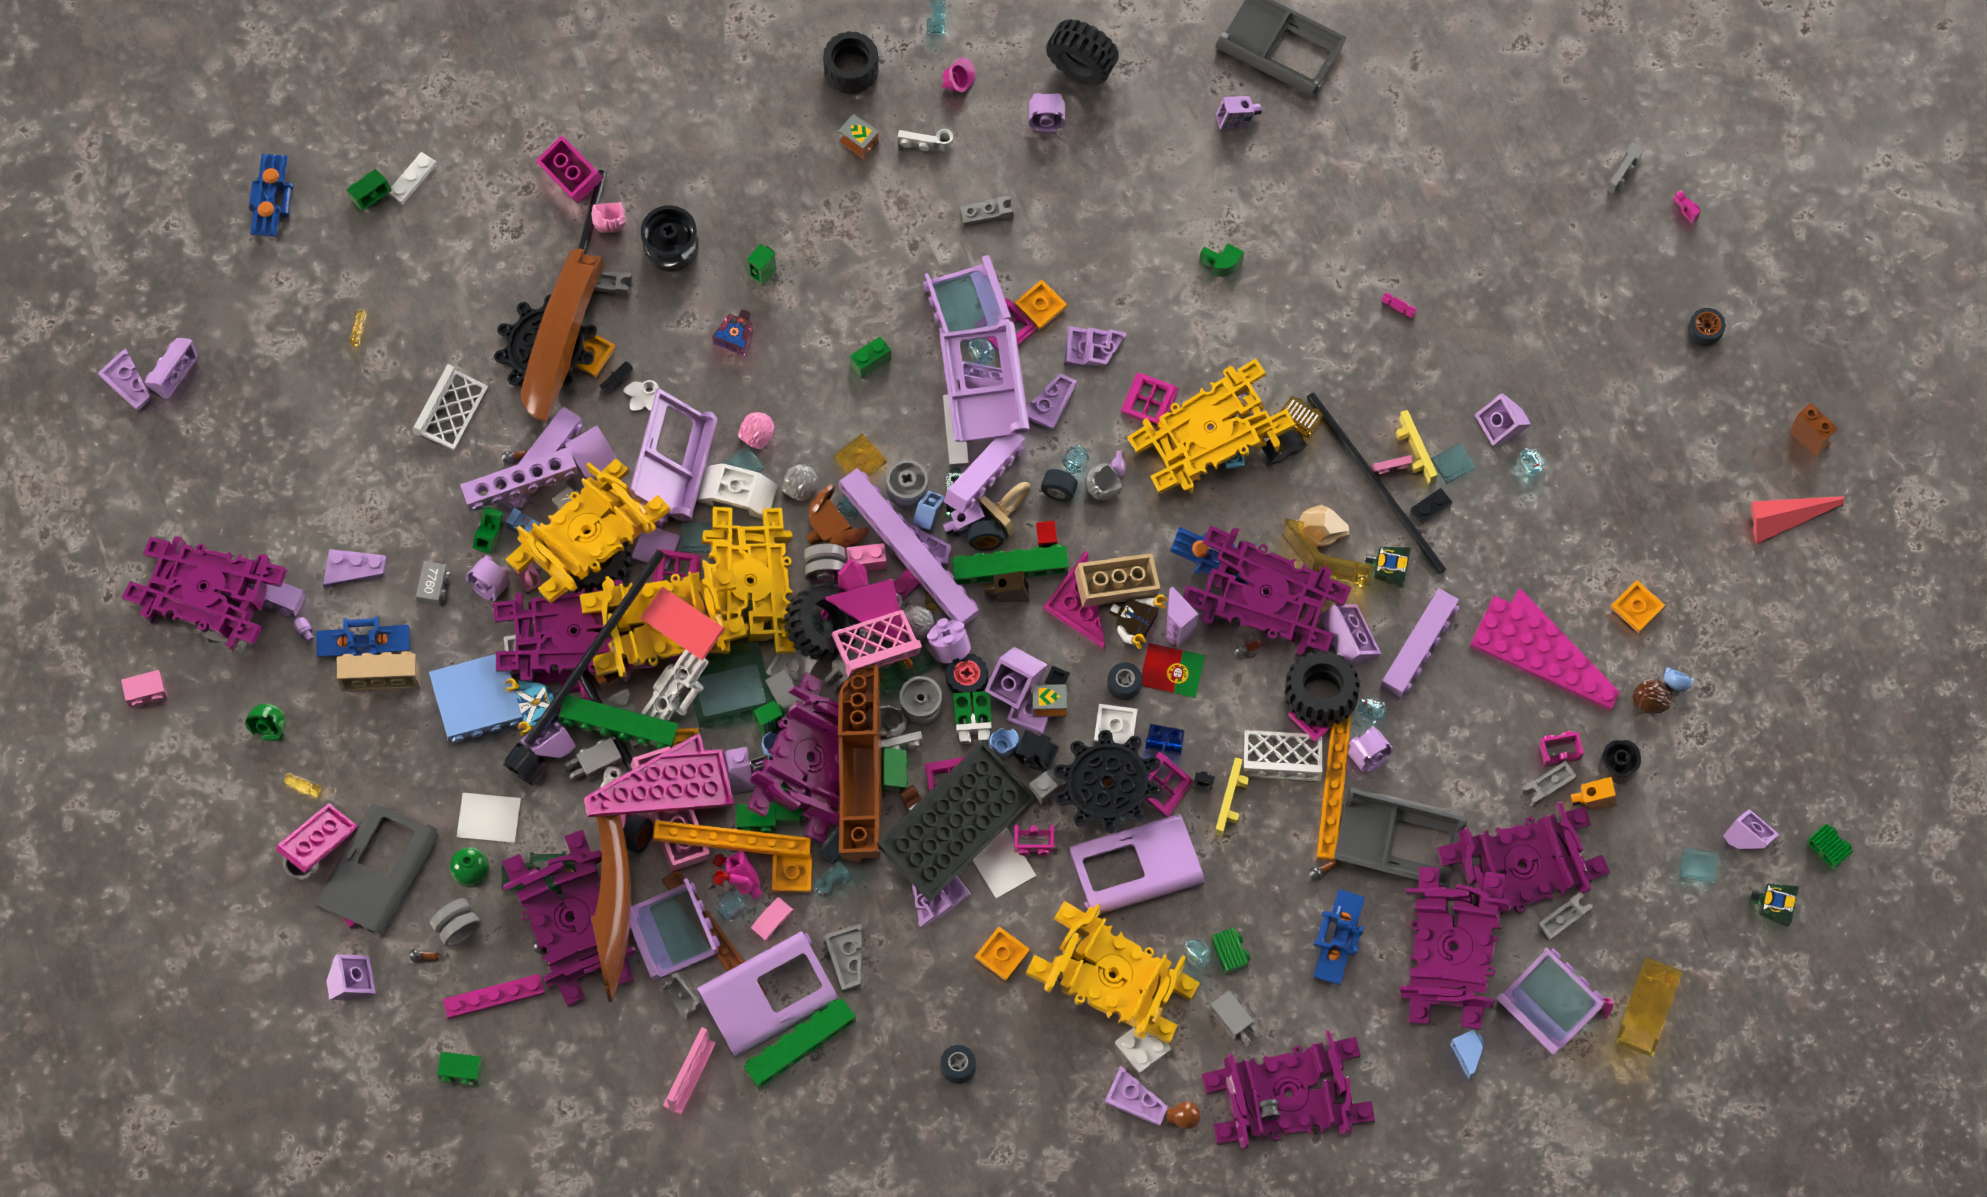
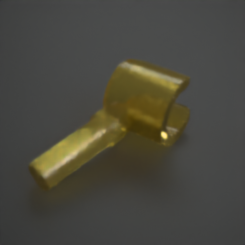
M924 588L925 608L935 613L936 602H930V594Z

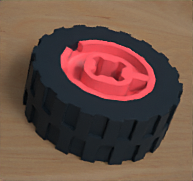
M968 653L963 659L959 660L957 658L953 660V663H948L946 683L951 692H970L971 698L972 692H982L987 685L988 668L986 663L982 661V658L977 657L976 654Z

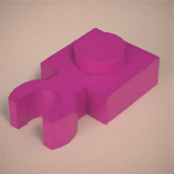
M1681 190L1675 193L1676 197L1673 200L1681 207L1682 213L1691 223L1697 221L1701 213L1699 206L1692 202L1690 198L1687 199Z

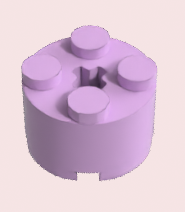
M1058 93L1033 94V98L1028 103L1029 126L1031 128L1033 126L1040 133H1053L1059 127L1062 129L1065 126V102L1062 99V95Z
M487 555L481 558L465 577L468 584L472 582L474 585L472 589L486 600L493 598V601H495L510 584L509 571L503 566L499 567Z
M942 618L938 620L937 624L927 634L932 652L936 660L941 663H953V660L957 658L961 660L970 652V641L962 622Z
M1375 727L1369 728L1360 738L1357 736L1349 743L1351 747L1348 755L1363 773L1365 770L1371 772L1385 762L1384 757L1387 754L1390 757L1393 753V747Z

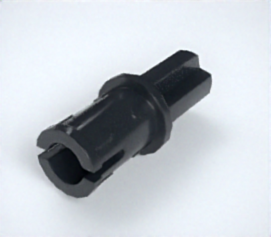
M625 361L616 371L610 373L611 375L599 385L600 388L608 394L618 383L621 384V380L633 370L631 364Z

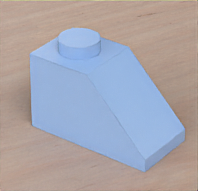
M928 490L918 503L912 523L921 529L930 530L939 516L945 496Z
M1475 1030L1458 1036L1451 1042V1046L1468 1079H1471L1475 1073L1483 1049L1482 1045L1484 1044L1480 1034H1476Z

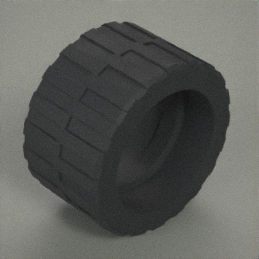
M851 31L839 33L837 36L832 37L826 44V48H824V74L828 83L834 89L851 94L865 91L873 85L879 72L878 52L876 45L865 34ZM846 53H857L868 60L867 65L856 72L842 71L834 65V62L838 57Z

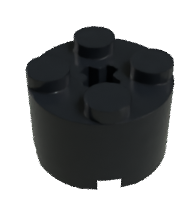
M1025 730L1013 757L1022 765L1026 762L1029 764L1030 769L1044 773L1051 767L1059 747L1050 742L1051 738L1045 734L1038 736L1029 730Z
M1613 740L1605 747L1600 758L1599 768L1605 778L1612 777V781L1616 784L1628 782L1634 778L1641 765V753L1636 744L1629 740Z
M520 742L511 750L503 764L510 771L516 774L519 772L518 777L531 786L539 780L549 767V764L531 750L525 748Z

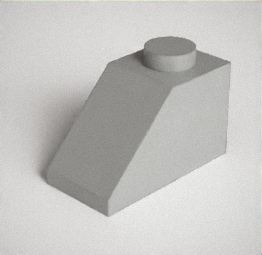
M1054 769L1033 780L1029 784V790L1036 796L1035 799L1040 805H1042L1065 788L1067 782L1064 779L1057 778L1054 775Z

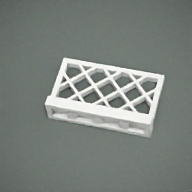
M447 364L414 425L413 433L418 436L422 435L454 451L488 386L455 370V367ZM457 376L463 379L465 385L455 388L453 384L454 378ZM477 386L482 390L480 394L472 396L469 388ZM467 389L469 397L459 400L456 391ZM454 392L456 401L446 404L445 395ZM471 401L472 409L463 412L460 403ZM458 404L461 413L451 416L448 407ZM445 408L448 417L438 419L436 416L437 410ZM462 416L463 426L455 428L452 419ZM449 420L452 429L442 432L439 423ZM437 424L439 433L432 435L426 432L429 426ZM453 432L456 439L451 444L445 441L443 435Z
M1245 730L1243 776L1249 778L1321 782L1322 736L1317 740L1318 746L1312 750L1306 744L1309 740H1313L1308 734ZM1249 737H1257L1260 742L1253 746L1248 739ZM1270 738H1276L1280 743L1273 748L1267 741ZM1290 739H1295L1299 744L1292 748L1286 742ZM1263 744L1270 750L1265 755L1257 750ZM1282 745L1289 750L1284 756L1277 751ZM1302 746L1309 752L1303 758L1296 752ZM1253 752L1260 757L1256 762L1248 761V756ZM1274 753L1280 760L1273 763L1267 757ZM1292 754L1299 760L1295 764H1291L1286 760ZM1312 755L1318 760V764L1310 765L1305 760Z

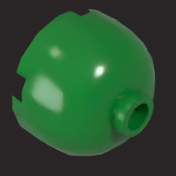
M267 703L258 704L251 709L245 721L246 728L251 734L255 735L257 733L262 735L260 739L267 741L278 740L286 724L283 712L276 705Z
M473 847L462 848L451 858L450 872L455 882L459 885L469 888L474 887V885L483 883L488 877L490 870L489 862L485 854L479 849Z

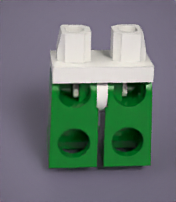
M985 691L972 692L974 712H971L970 692L953 693L956 735L959 736L960 743L970 744V735L978 734L979 743L981 741L988 743L992 729L990 694Z

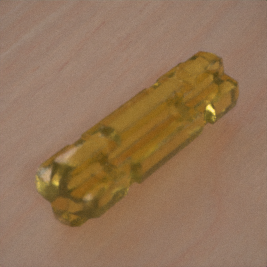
M364 310L356 311V318L351 330L352 335L349 338L351 345L358 346L360 344V337L362 336L364 321L367 315Z
M292 773L285 775L284 782L286 784H293L294 787L306 792L310 791V794L315 796L320 794L322 788L319 784H312L311 781L299 776L296 777Z

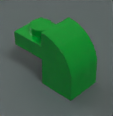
M1227 243L1222 253L1218 254L1204 246L1200 252V260L1204 265L1213 267V275L1228 276L1235 272L1243 260L1244 251Z
M485 506L482 512L481 524L474 534L472 548L487 554L492 552L503 528V512Z

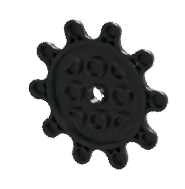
M551 294L545 297L544 304L539 309H532L527 302L519 303L516 309L519 314L518 322L513 325L502 323L498 326V334L505 337L508 343L504 349L498 350L494 354V360L500 364H512L513 370L507 378L510 385L517 386L524 380L532 347ZM592 324L581 325L571 359V366L563 383L566 387L572 386L575 382L572 369L576 365H591L594 361V355L584 349V343L597 335V328Z
M1102 730L1098 735V743L1094 747H1087L1081 741H1074L1070 746V750L1075 756L1074 762L1070 765L1059 764L1054 768V775L1067 782L1066 789L1055 796V802L1059 806L1072 804L1077 807L1078 811L1074 816V824L1076 826L1084 827L1090 820L1100 819L1103 823V830L1109 834L1114 833L1117 830L1119 818L1128 816L1135 822H1142L1146 817V813L1141 808V802L1146 798H1159L1161 796V786L1149 781V774L1156 771L1160 767L1161 762L1155 756L1144 759L1138 755V750L1142 745V741L1138 736H1131L1124 744H1116L1113 741L1111 731ZM1105 779H1112L1114 783L1110 786L1105 787L1103 785Z

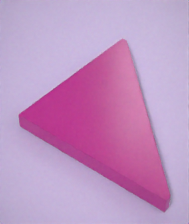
M1085 551L1043 606V610L1104 649L1106 644L1098 605L1082 607L1075 576L1078 563L1089 562L1088 552Z
M893 579L825 597L828 602H831L849 616L854 617L860 623L900 611ZM900 616L891 620V624L901 628L903 623ZM877 623L873 629L884 633L886 626ZM888 627L886 635L896 639L899 632ZM901 633L898 640L907 643L905 634Z

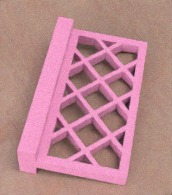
M903 610L832 632V637L845 663L848 677L854 675L855 671L872 664H878L879 667L919 655L922 648L920 641L916 640ZM900 616L903 623L901 628L891 624V620ZM877 623L885 625L884 633L873 629L874 625ZM888 627L899 632L896 639L886 635ZM864 629L868 631L867 638L856 635L857 630ZM871 633L882 637L879 644L868 640ZM903 633L909 636L911 641L904 643L898 640V638ZM845 634L851 637L849 644L841 642L839 636ZM853 638L864 643L861 650L850 646ZM883 638L893 642V647L887 649L881 646ZM865 645L876 648L875 653L868 654L864 652ZM848 650L859 654L858 658L849 661L847 656Z
M701 1028L663 1105L664 1108L681 1116L716 1046V1042L709 1040L707 1029Z

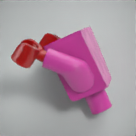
M739 851L728 858L721 853L715 856L713 860L714 865L722 867L724 862L726 863V873L719 870L714 875L715 884L722 885L726 880L730 884H735L742 895L749 893L752 899L762 894L759 888V875L744 851Z

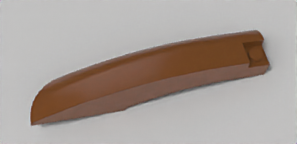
M574 249L568 254L538 328L521 388V401L527 412L534 418L545 422L548 420L570 369L575 343L585 311L604 268L602 257L584 254L583 249Z
M872 664L856 670L854 675L848 680L846 679L840 690L838 705L839 855L843 859L861 862V858H880V849L877 844L881 839L882 826L879 666L878 664Z
M620 815L596 817L600 834L602 865L596 913L591 918L608 1002H613L622 973L631 918L630 867Z

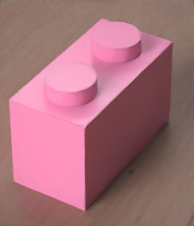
M884 543L846 548L847 561L849 559L854 560L865 566L866 571L887 569Z
M159 670L121 680L125 700L129 707L137 708L143 706L144 703H156L162 701L163 698H167L163 676Z

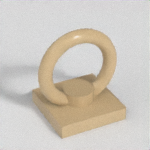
M1028 482L1019 483L996 505L985 495L979 499L983 511L993 521L1002 524L1004 532L1009 536L1014 532V528L1008 516L1023 503L1030 492L1031 486ZM1018 493H1020L1019 496H1018L1008 507H1006V506L1008 505V503H1009Z

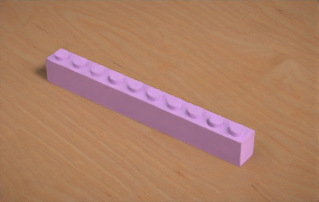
M856 468L839 481V489L951 620L962 622L964 626L978 615L977 603L967 597L965 589L960 584L957 585L955 583L953 575L948 570L945 571L941 566V561L936 556L933 557L931 555L929 547L924 542L921 543L919 541L917 533L914 529L908 528L901 514H896L890 501L884 500L878 487L872 486L867 474L863 471L860 472Z

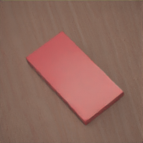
M663 586L641 616L643 621L702 661L725 629Z

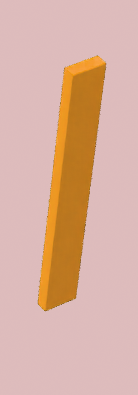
M1352 713L1348 719L1344 718L1342 723H1333L1330 729L1316 859L1336 861L1334 853L1340 830Z
M658 820L654 822L653 841L807 859L810 857L811 838Z

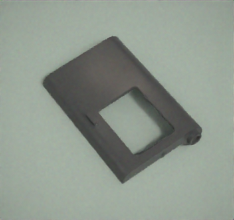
M1245 0L1227 31L1220 35L1216 48L1312 97L1320 92L1321 82L1342 49L1346 37L1274 0ZM1286 31H1290L1329 51L1330 54L1314 79L1271 59V54Z

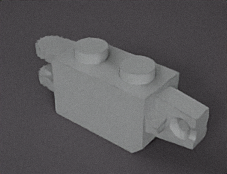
M874 634L868 640L879 644L881 639ZM856 640L851 646L861 650L864 643ZM866 644L863 651L873 654L876 648ZM848 650L847 656L849 661L857 659L859 654ZM841 654L832 662L833 671L825 678L830 683L838 675L841 677L834 686L836 691L840 690L846 679L850 678L846 673V666Z

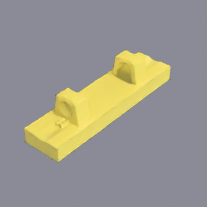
M1408 410L1402 411L1399 417L1402 428L1396 432L1398 441L1408 439L1417 458V461L1411 465L1413 473L1423 471L1428 484L1436 482L1438 474Z
M1236 757L1215 830V835L1220 837L1223 836L1227 822L1237 824L1239 819V813L1230 811L1236 786L1247 788L1249 782L1248 777L1240 775L1243 759Z

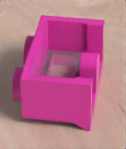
M1566 731L1559 736L1547 735L1542 737L1538 744L1544 767L1561 764L1564 761L1582 760L1584 755L1578 732Z
M1015 825L1014 852H1018L1021 856H1028L1030 852H1038L1040 856L1050 855V852H1054V825H1050L1049 830H1038V826H1030V830H1019V825Z

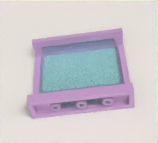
M989 255L982 257V265L932 280L928 273L925 274L924 289L926 293H930L931 297H928L931 308L935 307L934 317L936 323L941 325V328H939L940 333L993 327L1000 320L1008 319L1011 322V316Z
M688 878L684 879L685 884L631 906L630 928L653 981L719 953L717 947L720 946L717 936H712L710 931L713 926L709 917H704L703 911H705L702 900H697L695 894L698 893L695 883H690Z
M1546 947L1544 952L1496 999L1553 1055H1556L1605 1004L1602 1002L1604 997L1597 990L1592 992L1588 988L1589 982L1582 976L1578 978L1573 973L1575 969L1568 962L1564 964L1559 959L1561 955L1554 948L1549 950Z

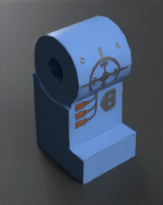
M516 508L512 510L506 520L507 529L518 533V526L528 533L533 529V523L540 527V522L522 514Z

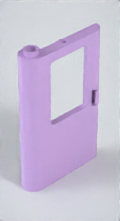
M1004 319L1000 320L993 327L940 333L955 441L966 442L1029 432L1030 427L1014 323ZM989 337L997 338L1003 384L968 389L965 384L960 342Z
M657 388L630 493L647 503L659 495L670 506L671 511L667 513L668 515L679 521L690 522L717 423L715 414L710 411L700 413L688 404ZM667 406L693 422L682 466L656 451Z
M1181 814L1068 847L1087 900L1084 903L1086 911L1089 907L1095 908L1098 903L1100 905V914H1104L1205 883L1202 869ZM1127 846H1134L1145 876L1141 879L1101 891H1093L1083 860Z
M801 931L697 988L702 1001L709 1009L734 1059L806 1020L815 1012L826 1009L831 1001L839 1000L810 946L812 941L807 933L803 934ZM800 954H805L822 987L783 1010L774 1012L757 982L758 977Z

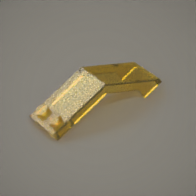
M1285 519L1282 536L1309 569L1319 572L1320 568L1325 566L1332 570L1330 576L1332 579L1352 582L1361 587L1370 586L1374 565L1321 555L1303 532L1304 522Z
M1645 957L1625 1009L1615 1043L1653 1057L1683 971Z

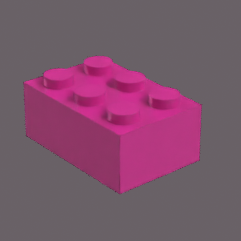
M562 135L536 160L577 203L604 178Z

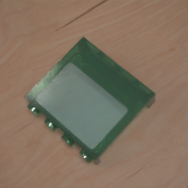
M759 641L730 647L729 654L708 652L705 659L709 663L697 679L704 689L693 700L699 728L708 729L719 723L730 724L733 720L737 719L748 720L754 716V710L773 701L771 690L765 681L768 678Z

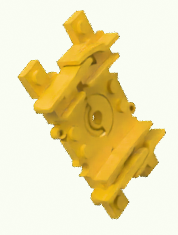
M1256 358L1237 369L1238 372H1236L1233 366L1227 367L1223 371L1225 376L1223 379L1216 383L1210 382L1211 391L1205 392L1201 388L1200 393L1183 402L1181 408L1179 404L1173 403L1171 405L1172 413L1167 412L1159 417L1160 422L1157 426L1160 430L1157 432L1148 418H1146L1142 422L1144 427L1127 436L1128 441L1137 454L1154 445L1167 468L1150 476L1159 494L1181 484L1184 491L1188 490L1192 494L1194 490L1192 481L1196 479L1198 481L1201 480L1199 475L1202 473L1208 474L1206 470L1208 465H1213L1217 470L1220 464L1236 457L1238 452L1243 457L1248 456V447H1256L1257 451H1260L1261 447L1267 445L1263 437L1265 439L1269 437L1275 451H1279L1280 441L1277 436L1296 426L1287 409L1271 417L1266 410L1260 411L1264 409L1263 403L1251 385L1267 375ZM1241 394L1247 395L1245 397H1242L1244 402L1238 398V396H1240ZM1236 414H1239V416L1241 417V418L1235 417V418L1230 419L1231 417L1235 416ZM1214 425L1213 430H1208L1207 427ZM1169 438L1171 440V444L1174 450H1172L1170 446Z
M713 507L712 530L703 531L701 544L711 545V552L708 558L716 561L715 564H710L711 572L733 569L736 585L735 590L717 592L723 621L741 617L742 611L747 609L748 600H751L752 611H748L746 616L747 623H744L748 636L744 638H748V642H760L774 638L775 654H794V643L789 641L787 638L789 636L788 631L785 632L784 628L787 625L786 621H784V614L788 613L786 607L787 604L791 603L786 599V596L793 593L789 588L788 570L786 569L790 567L791 559L784 557L786 554L785 543L791 542L793 534L790 530H783L782 508H763V526L741 527L732 526V508ZM752 578L754 582L750 584L747 582V579ZM771 622L772 630H763L764 624ZM724 641L726 650L719 653L729 654L730 641ZM713 647L710 650V653H717Z
M703 560L705 578L700 581L699 572L692 574L688 572V576L684 577L682 581L678 574H673L671 576L672 583L667 580L646 583L618 622L619 628L616 625L611 632L613 639L609 643L610 652L596 655L593 658L597 677L617 671L620 677H626L623 658H627L629 664H633L635 667L645 664L647 660L651 666H656L658 664L657 657L665 659L684 652L685 649L641 619V616L662 586L725 628L713 645L715 652L719 653L726 650L724 641L729 642L747 637L743 617L723 621L720 612L717 592L736 589L733 569L711 572L710 564ZM609 576L606 577V581L602 583L603 591L580 595L583 615L602 612L603 625H605L612 615L611 613L608 614V611L616 610L633 584L630 583L628 587H623V583L620 586H615L614 581ZM702 598H703V600H704V602H705V605H706V608H707V612H708V613L705 612V607H704V603H703V601H702ZM644 624L641 627L635 628L634 633H632L630 626ZM630 631L627 635L621 637L619 635L620 632Z
M1064 901L1054 917V920L1070 929L1059 947L1063 954L1058 957L1056 956L1053 963L1034 955L1025 974L1044 983V990L1049 993L1058 977L1062 979L1060 983L1062 987L1061 992L1069 996L1076 995L1074 998L1075 1004L1082 1005L1086 1000L1089 1006L1106 1013L1108 1018L1113 1013L1118 1014L1120 1017L1118 1023L1124 1022L1134 1027V1035L1136 1037L1144 1039L1147 1032H1149V1035L1169 1044L1178 1025L1160 1016L1164 1005L1172 992L1190 1001L1200 982L1182 972L1185 966V956L1182 955L1174 970L1171 968L1169 971L1168 969L1172 962L1166 959L1167 956L1165 954L1162 959L1158 957L1152 958L1154 955L1152 948L1148 947L1142 952L1141 947L1125 938L1122 932L1118 936H1113L1111 934L1113 926H1105L1106 919L1098 918L1100 914V905L1098 903L1095 908L1089 907L1086 913ZM1079 935H1081L1082 937H1084V939H1083L1081 942H1080V940H1081L1082 938L1078 937ZM1084 958L1085 960L1089 961V962L1092 963L1093 965H1091V964H1089V963H1084V964H1083L1084 961H1083L1082 959ZM1114 972L1116 974V977L1111 978L1109 976V973Z

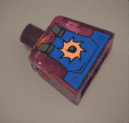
M741 309L738 316L728 314L713 334V344L746 357L754 331L753 323L748 321L751 313Z

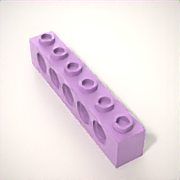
M567 447L460 484L469 512L479 511L484 506L499 504L504 499L516 498L527 491L534 492L539 487L551 486L562 479H571L578 472L571 451ZM554 466L560 467L557 471L552 470ZM537 472L543 473L539 477L533 476ZM517 479H524L522 483H516ZM500 485H506L502 490L497 489ZM482 491L488 492L485 496H480L479 494Z

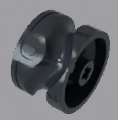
M665 205L652 210L644 218L641 225V239L644 255L652 266L661 271L675 272L688 267L695 260L699 250L696 223L689 212L678 206Z

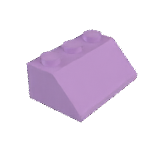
M176 338L174 342L169 344L165 355L159 358L155 369L145 379V384L149 391L168 400L199 356L192 340Z
M962 361L965 384L968 389L1003 384L1001 368Z
M1172 586L1169 589L1166 639L1170 644H1175L1179 648L1196 634L1198 613Z
M1335 604L1319 615L1322 627L1327 632L1333 633L1331 645L1334 647L1337 655L1344 657L1345 662L1349 661L1354 666L1381 654L1357 604H1344V606Z

